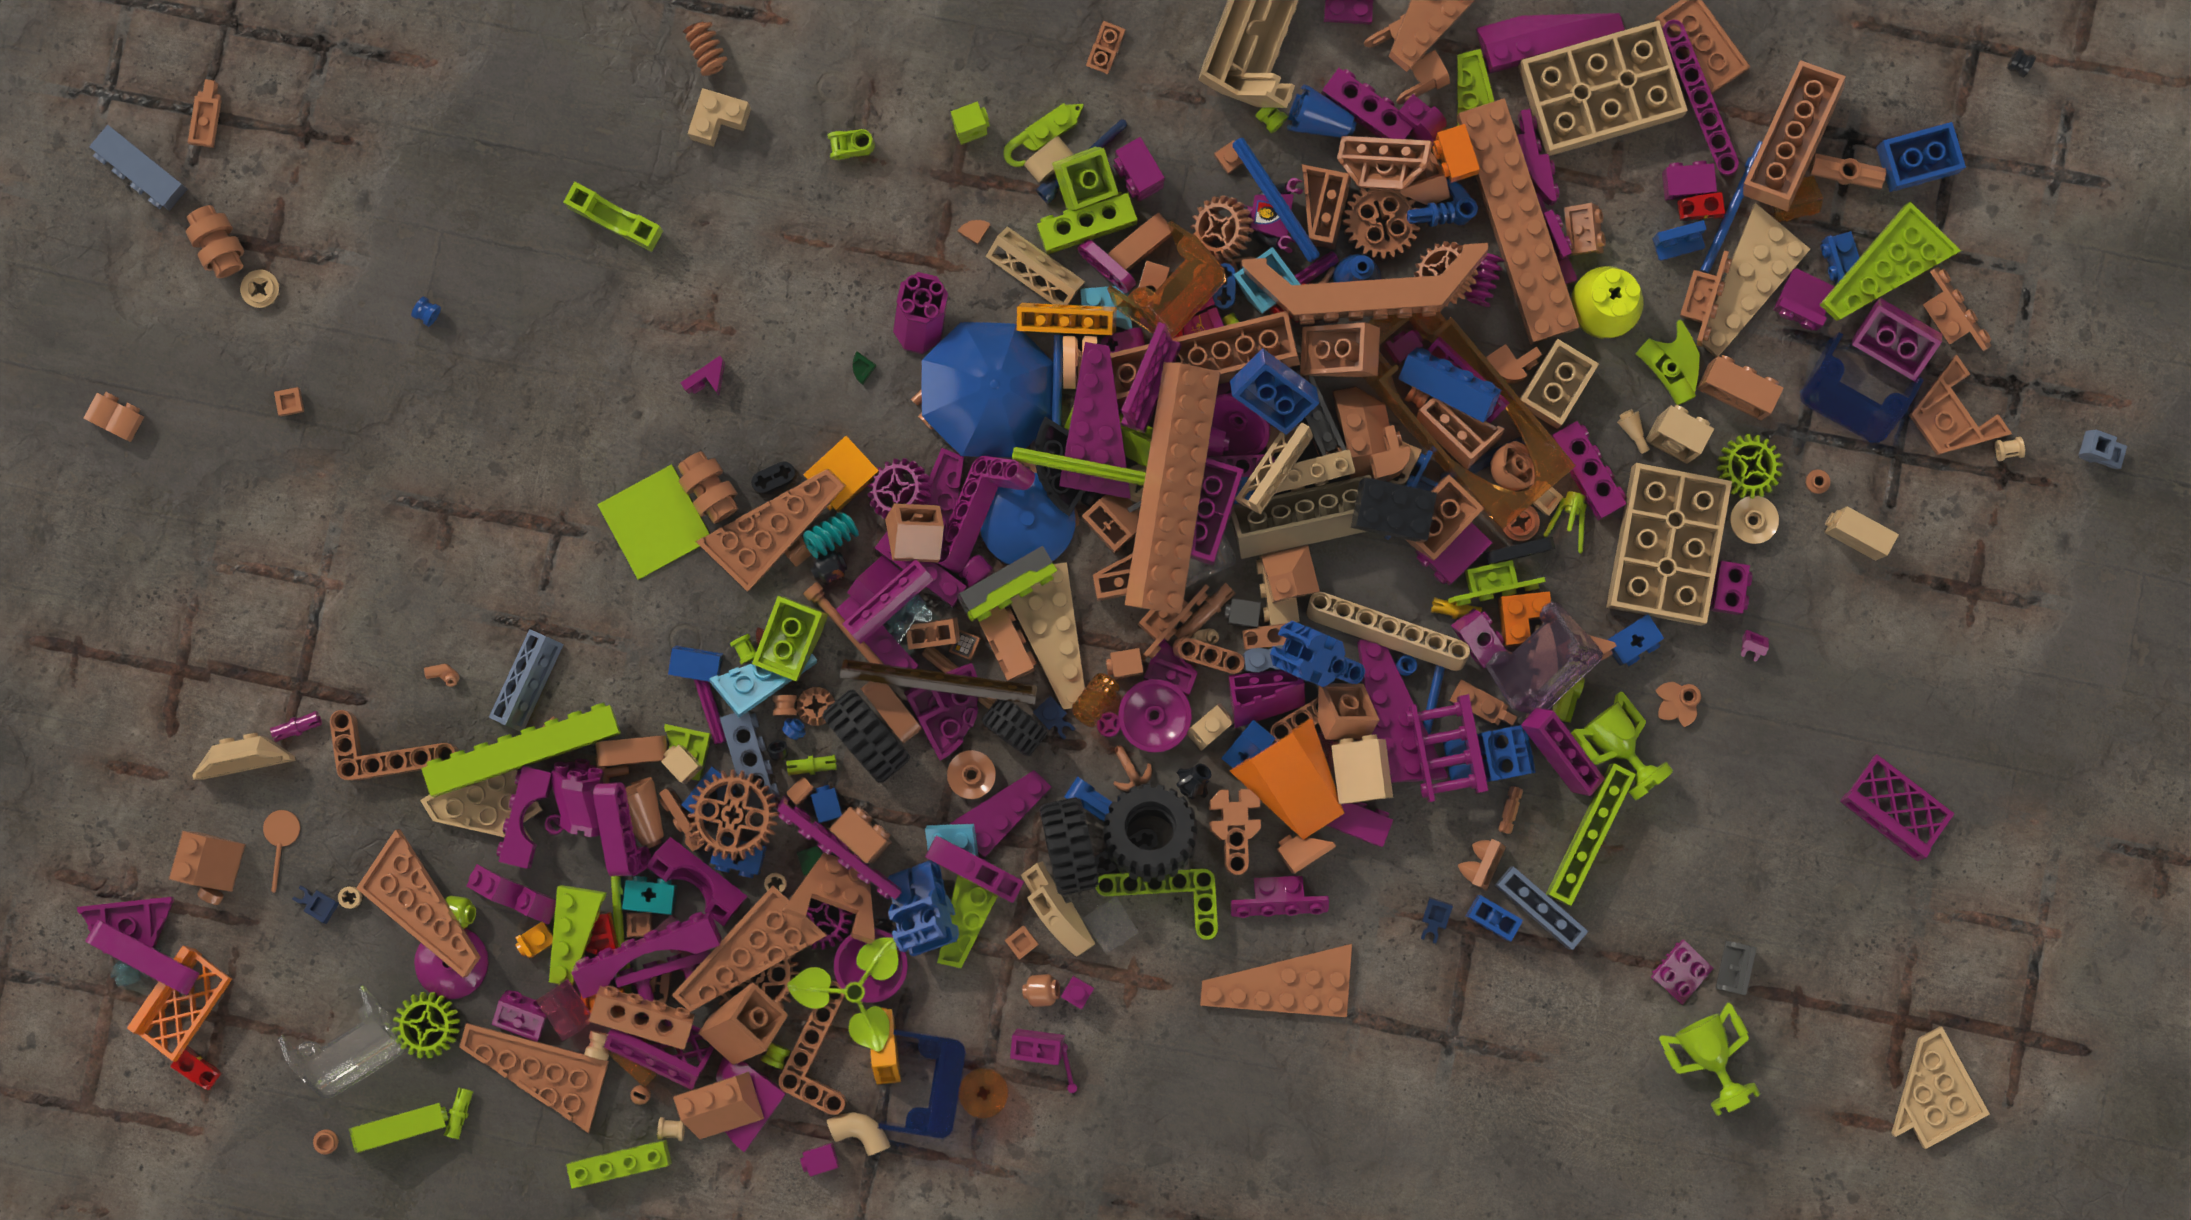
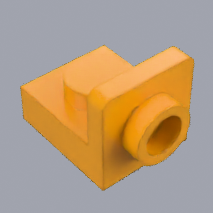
M540 922L525 933L515 937L518 941L515 945L522 956L527 955L528 958H532L552 945L553 934L546 923Z

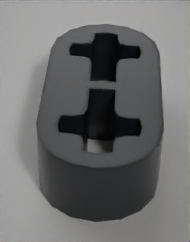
M779 462L754 474L751 484L757 493L767 494L791 483L795 479L796 471L789 462ZM780 468L791 469L787 479L783 476L775 479V475L781 473ZM763 477L765 480L771 477L773 479L766 483L767 487L765 489L761 486H756L759 483L758 478Z

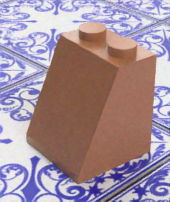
M182 831L169 879L194 886L232 892L246 844L201 832Z
M751 983L713 1012L704 1023L699 1034L734 1065L765 1052L788 1014L755 983Z

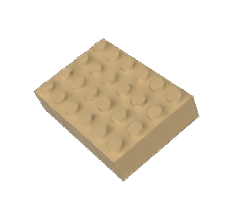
M1660 21L1523 59L1518 66L1532 114L1536 117L1537 130L1544 153L1549 154V156L1682 118L1688 111Z
M1636 463L1631 467L1625 500L1626 505L1623 511L1606 608L1641 615L1649 614L1651 617L1698 626L1707 624L1732 481Z

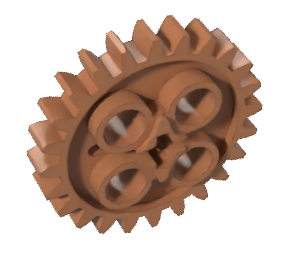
M1360 188L1361 196L1353 194L1352 198L1355 203L1348 201L1347 206L1351 210H1345L1343 215L1349 217V219L1343 220L1342 224L1349 226L1344 231V234L1352 235L1348 243L1356 241L1355 251L1362 247L1364 249L1362 255L1365 256L1368 252H1371V258L1374 260L1376 255L1380 254L1381 260L1384 261L1386 254H1389L1391 259H1394L1395 251L1402 255L1404 253L1402 246L1410 249L1411 244L1408 240L1415 241L1417 238L1412 232L1420 231V227L1407 221V211L1419 209L1411 207L1415 203L1414 199L1408 201L1407 196L1401 195L1399 190L1394 191L1391 189L1369 188L1367 192L1364 188ZM1375 201L1379 204L1382 220H1387L1384 228L1390 239L1389 241L1385 240L1382 223H1377L1379 213L1374 205ZM1385 202H1392L1396 210L1389 212L1384 208L1383 204ZM1364 208L1370 209L1373 216L1371 218H1364L1360 211ZM1398 224L1402 227L1403 232L1401 234H1394L1390 226ZM1376 231L1379 233L1380 239L1378 241L1370 240L1368 232Z

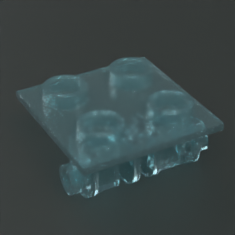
M919 594L913 597L883 624L897 643L901 642L915 619L923 623L929 622L932 619L933 614L931 610L928 609L925 605L926 602Z

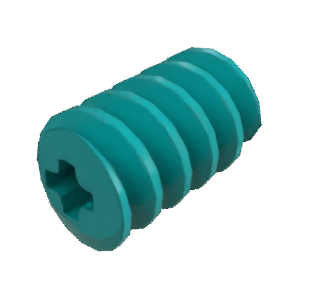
M838 512L835 517L831 516L827 521H822L819 526H814L811 531H805L803 539L809 552L817 559V552H820L823 556L827 555L825 547L834 551V542L841 547L843 545L842 537L849 542L851 540L849 533L854 537H857L859 533L852 518L843 512Z

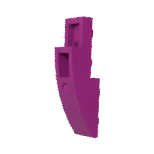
M1530 109L1521 110L1518 114L1521 134L1517 135L1525 162L1535 192L1541 195L1543 201L1548 206H1552L1557 201V198H1559V187L1557 183L1554 184L1552 176L1555 174L1554 162L1549 160V154L1539 155L1541 153L1540 139L1535 137L1534 130L1537 129L1535 115H1531Z
M937 835L925 855V858L1011 903L1015 901L1024 883L1021 879Z

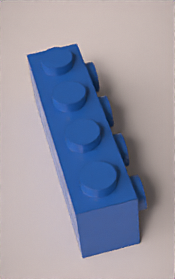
M1418 347L1407 355L1398 378L1483 423L1492 415L1502 391L1495 387L1493 383L1483 381L1475 377L1470 371L1461 370L1453 366L1450 361L1440 359L1432 355L1430 351Z

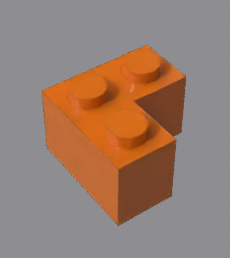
M1462 124L1437 132L1432 150L1435 159H1440L1444 177H1449L1450 182L1453 183L1479 174L1480 167L1466 125Z
M1550 592L1501 596L1498 599L1501 632L1505 640L1503 646L1527 645L1531 643L1529 620L1553 616Z

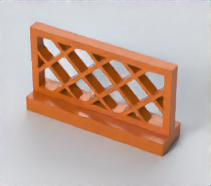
M184 945L174 960L191 969L199 961L202 964L203 974L199 975L197 980L204 979L205 991L195 993L193 985L189 995L179 997L178 991L158 981L127 1027L131 1032L140 1035L174 1062L179 1059L232 980V978L205 959L198 950ZM209 977H220L222 981L218 987L210 989ZM205 996V1006L203 1009L197 1010L195 998ZM190 1000L191 1012L181 1014L180 1002ZM174 1003L175 1016L165 1018L166 1007L168 1004ZM191 1016L192 1025L188 1030L182 1031V1018ZM175 1020L176 1033L167 1035L166 1022ZM160 1024L161 1036L153 1038L149 1035V1032L154 1025ZM177 1037L178 1046L172 1053L168 1050L167 1039Z

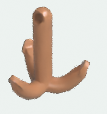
M1116 746V755L1131 782L1127 784L1114 781L1113 784L1118 789L1129 792V788L1138 787L1149 782L1152 776L1151 764H1147L1144 775L1139 777L1123 746Z

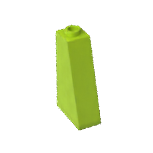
M440 1103L349 1128L354 1151L361 1152L446 1127L445 1121H448V1115L445 1106L440 1107Z

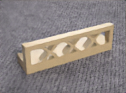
M1006 227L997 236L986 255L992 262L1052 304L1069 305L1074 295L1085 283L1084 280L1009 227ZM998 246L1006 251L1007 259H1002L995 254ZM1015 262L1025 264L1027 272L1022 273L1017 270ZM1035 276H1042L1047 286L1041 287L1037 284ZM1060 289L1068 295L1064 302L1056 297L1054 290Z
M1302 422L1299 426L1296 425L1292 429L1295 433L1287 444L1285 440L1287 435L1282 432L1279 433L1235 498L1238 503L1261 515L1313 438L1308 425ZM1282 451L1273 463L1272 456L1274 453ZM1264 471H1268L1260 483V474ZM1255 490L1249 500L1245 499L1249 491Z

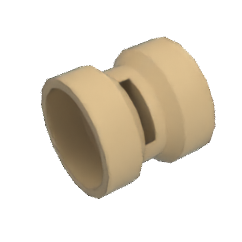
M590 1030V1043L586 1047L584 1055L607 1061L610 1053L608 1049L604 1048L608 1034Z

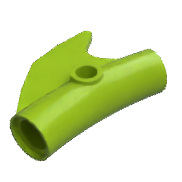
M1682 320L1676 322L1677 337L1674 342L1663 343L1648 338L1635 353L1656 374L1678 406L1696 397L1695 391L1699 375L1700 358L1695 342ZM1667 366L1672 368V372L1668 370Z

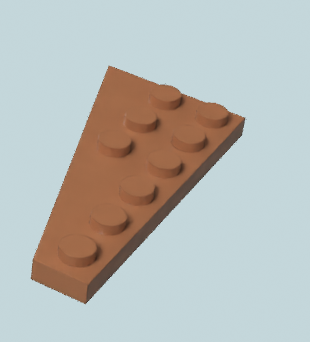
M1410 0L1409 7L1404 15L1402 25L1388 57L1408 72L1475 0Z
M826 469L696 542L748 592L846 485L830 469Z
M396 829L356 889L459 975L468 977L481 957L401 829Z
M773 885L672 996L691 1012L826 937L827 934L807 916L804 919H800L782 912L789 899Z
M1352 944L1203 980L1200 1006L1347 1017Z
M466 1023L459 1048L488 1065L548 1107L562 1114L563 1117L574 1122L587 1133H590L609 1060L592 1058L579 1052Z

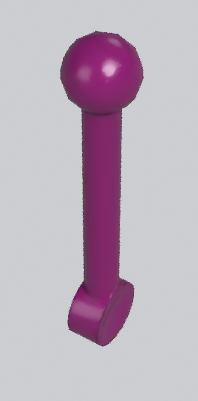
M1064 1043L1061 1052H1063V1060L1069 1082L1067 1089L1070 1093H1075L1077 1086L1073 1082L1067 1056L1068 1045Z

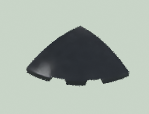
M1045 417L1037 434L1036 451L1065 456L1069 430ZM1035 465L1039 481L1042 483L1049 499L1063 513L1070 516L1085 490L1059 486L1061 469Z

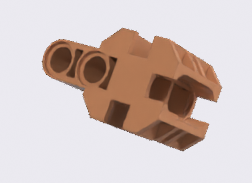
M1250 789L1238 791L1239 802H1229V790L1218 791L1209 801V810H1221V821L1209 822L1210 832L1219 840L1224 841L1225 869L1233 875L1243 874L1248 869V839H1251L1261 829V820H1248V809L1260 807V798ZM1234 832L1240 834L1242 838L1239 846H1233L1230 843V835ZM1234 857H1239L1242 860L1243 865L1239 871L1231 868L1230 862Z

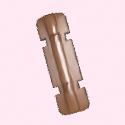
M1511 786L1509 788V799H1506L1502 814L1503 821H1500L1499 831L1502 833H1512L1514 826L1512 822L1516 819L1520 804L1518 800L1521 799L1523 789Z

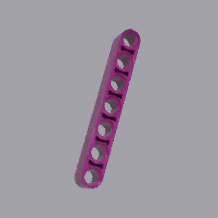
M1669 20L1663 27V34L1716 167L1722 175L1731 176L1738 170L1739 162L1684 25L1678 20ZM1671 26H1677L1680 28L1681 33L1678 37L1671 38L1668 36L1667 30ZM1680 48H1686L1689 50L1690 55L1687 59L1680 60L1676 57V52ZM1689 70L1698 72L1699 77L1695 82H1689L1685 79V74ZM1698 92L1707 94L1708 100L1704 104H1697L1694 101V96ZM1707 114H1713L1717 118V122L1709 127L1703 123V118ZM1716 136H1722L1726 140V144L1724 147L1717 149L1713 147L1712 140ZM1726 158H1730L1735 162L1734 168L1730 171H1725L1721 167V162Z

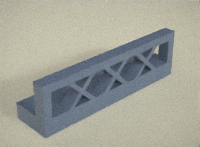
M529 629L489 718L520 732L525 729L564 644ZM535 637H537L538 641L535 647L531 649ZM526 662V667L521 672V667L523 663ZM516 684V688L514 692L511 694V689L513 685ZM506 706V710L502 718L499 717L502 708Z

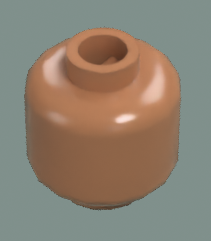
M1050 974L1032 975L1028 978L1027 983L1023 985V997L1028 999L1029 1004L1033 1007L1052 1006L1056 999L1060 997L1059 982Z

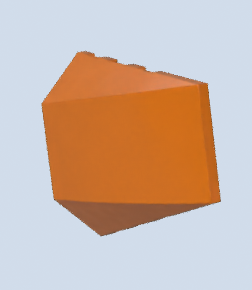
M1312 717L1252 758L1249 757L1229 770L1303 840L1344 814L1342 804H1339L1338 793Z

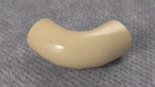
M850 1112L827 1119L828 1127L835 1142L849 1137L858 1138L863 1143L868 1156L891 1147L879 1123L865 1114Z

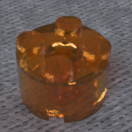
M979 1067L970 1071L964 1077L959 1087V1099L962 1107L971 1116L977 1118H989L998 1114L1004 1108L1009 1094L1008 1084L1004 1076L997 1070L988 1067ZM981 1086L991 1091L988 1093L987 1099L977 1094Z

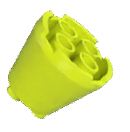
M1604 266L1590 270L1579 279L1571 294V302L1579 327L1587 334L1596 338H1614L1626 334L1636 325L1643 311V294L1636 279L1630 273L1616 267ZM1615 290L1617 293L1615 294L1614 298L1611 299V292Z

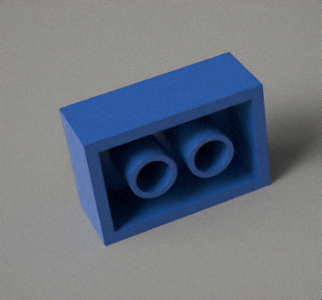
M1952 122L1887 139L1876 147L1882 168H1886L1885 179L1889 192L1956 175L1966 168Z
M1263 348L1230 380L1232 396L1285 435L1319 404L1317 388Z

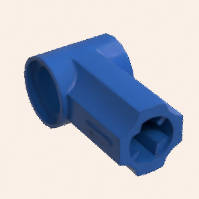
M1076 777L1064 796L1066 799L1073 797L1081 799L1083 808L1104 821L1105 815L1109 813V806L1112 801L1095 791L1093 786L1079 777Z

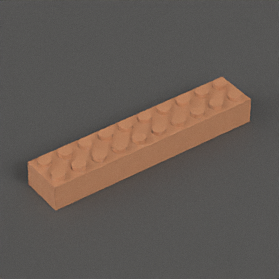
M1505 98L1459 113L1457 116L1458 124L1466 125L1480 167L1479 174L1475 176L1502 259L1505 261L1504 265L1530 345L1577 330L1579 328L1578 320Z
M1164 362L1125 605L1181 614L1220 371L1183 363Z

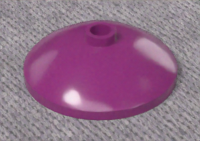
M1232 394L1216 396L1212 426L1227 432L1226 437H1230L1228 452L1224 451L1223 455H1257L1269 441L1271 433L1270 423L1235 399Z
M1160 679L1145 680L1130 688L1124 695L1118 712L1119 725L1126 739L1135 747L1148 752L1166 751L1179 744L1189 730L1192 716L1191 707L1185 694L1174 684ZM1153 710H1156L1159 714L1155 720L1149 716Z
M467 928L463 930L481 957L468 977H462L451 967H446L443 960L425 945L419 944L415 954V972L419 982L429 993L435 992L437 997L443 995L445 999H458L474 992L484 981L489 965L488 953L482 940Z
M874 929L875 939L893 938V935L888 932ZM851 935L841 943L834 959V973L841 989H845L852 982L858 983L866 972L858 967L857 955L867 943L852 938ZM897 945L898 967L895 973L885 980H876L870 974L862 985L865 991L864 997L861 999L862 1002L873 1003L883 1001L894 995L902 986L907 975L908 962L906 953L900 951Z

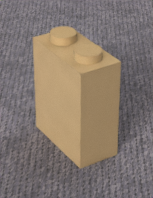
M1848 506L1837 510L1835 514L1832 512L1825 523L1828 526L1825 531L1826 534L1875 561L1888 556L1899 535Z
M1377 735L1362 736L1363 741L1354 742V738L1340 739V744L1331 745L1339 804L1393 798L1386 739H1377Z

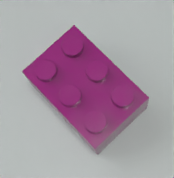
M1879 297L1853 336L1852 345L1911 380L1916 381L1942 343V334Z

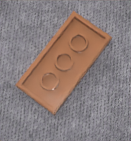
M1680 0L1655 18L1656 21H1660L1662 30L1669 20L1682 22L1711 94H1714L1750 68V65L1702 0ZM1671 26L1667 30V34L1671 38L1678 37L1681 33L1680 28L1677 26ZM1680 48L1678 50L1684 60L1689 57L1690 52L1688 49ZM1692 70V71L1694 72V74L1696 75V77L1698 78V77H1699L1698 72L1695 71V70Z

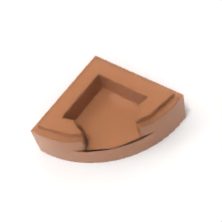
M983 220L969 221L958 229V233L978 245L991 224Z

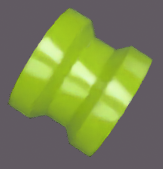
M771 1042L767 1048V1053L762 1056L761 1061L776 1068L784 1069V1060L790 1055L791 1051Z

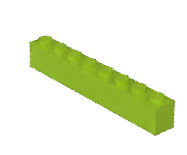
M605 702L592 706V711L582 714L581 710L568 714V719L559 722L558 718L544 722L545 727L535 729V726L521 730V735L512 737L511 734L499 737L497 738L498 743L488 745V742L474 746V751L465 753L464 750L450 754V759L441 761V758L428 761L426 762L427 767L421 769L431 797H437L520 769L522 766L526 767L620 735L621 731L613 707L611 705L606 706Z

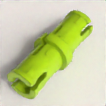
M808 756V759L787 760L788 776L803 773L815 775L816 772L837 770V764L833 763L836 762V756L816 758Z
M458 1087L455 1102L449 1110L450 1117L444 1136L454 1139L460 1138L465 1118H468L469 1115L467 1111L474 1091Z

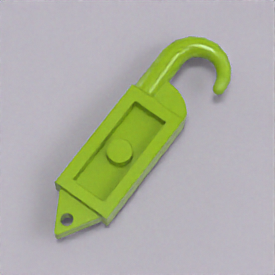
M1063 103L1030 125L1025 131L1005 145L1003 154L1006 162L1014 167L1023 166L1026 161H1015L1011 156L1012 151L1021 144L1030 151H1039L1057 136L1060 137L1078 124L1077 119L1084 105H1065Z

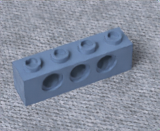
M748 711L740 718L735 713L720 717L736 775L739 777L740 772L743 770L745 771V778H748L751 773L754 774V778L761 776L764 779V786H769L766 794L775 795L770 802L778 803L776 798L780 797L776 783L772 784L769 775L773 773L769 759L765 760L762 752L766 750L763 737H758L756 728L759 727L756 714H751V711ZM742 730L750 732V740L746 743H741L738 740V734ZM755 753L757 763L751 767L747 766L745 763L746 755ZM739 784L742 795H744L745 788L742 784ZM751 789L748 807L763 808L759 796Z

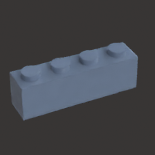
M109 125L103 129L89 146L96 152L93 156L104 165L109 162L114 166L111 171L122 180L125 177L129 178L132 181L130 186L140 194L145 191L151 197L148 201L158 209H161L163 206L170 211L188 190Z
M1509 867L1495 883V887L1567 949L1573 950L1588 933V930L1515 867Z

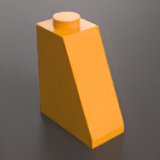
M881 1008L889 1019L890 1027L887 1042L879 1052L870 1048L872 1070L877 1085L901 1082L895 1019L892 1009Z

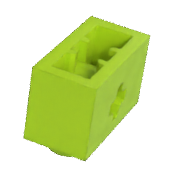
M978 101L951 111L952 123L961 145L988 135L989 117L985 107L980 108Z

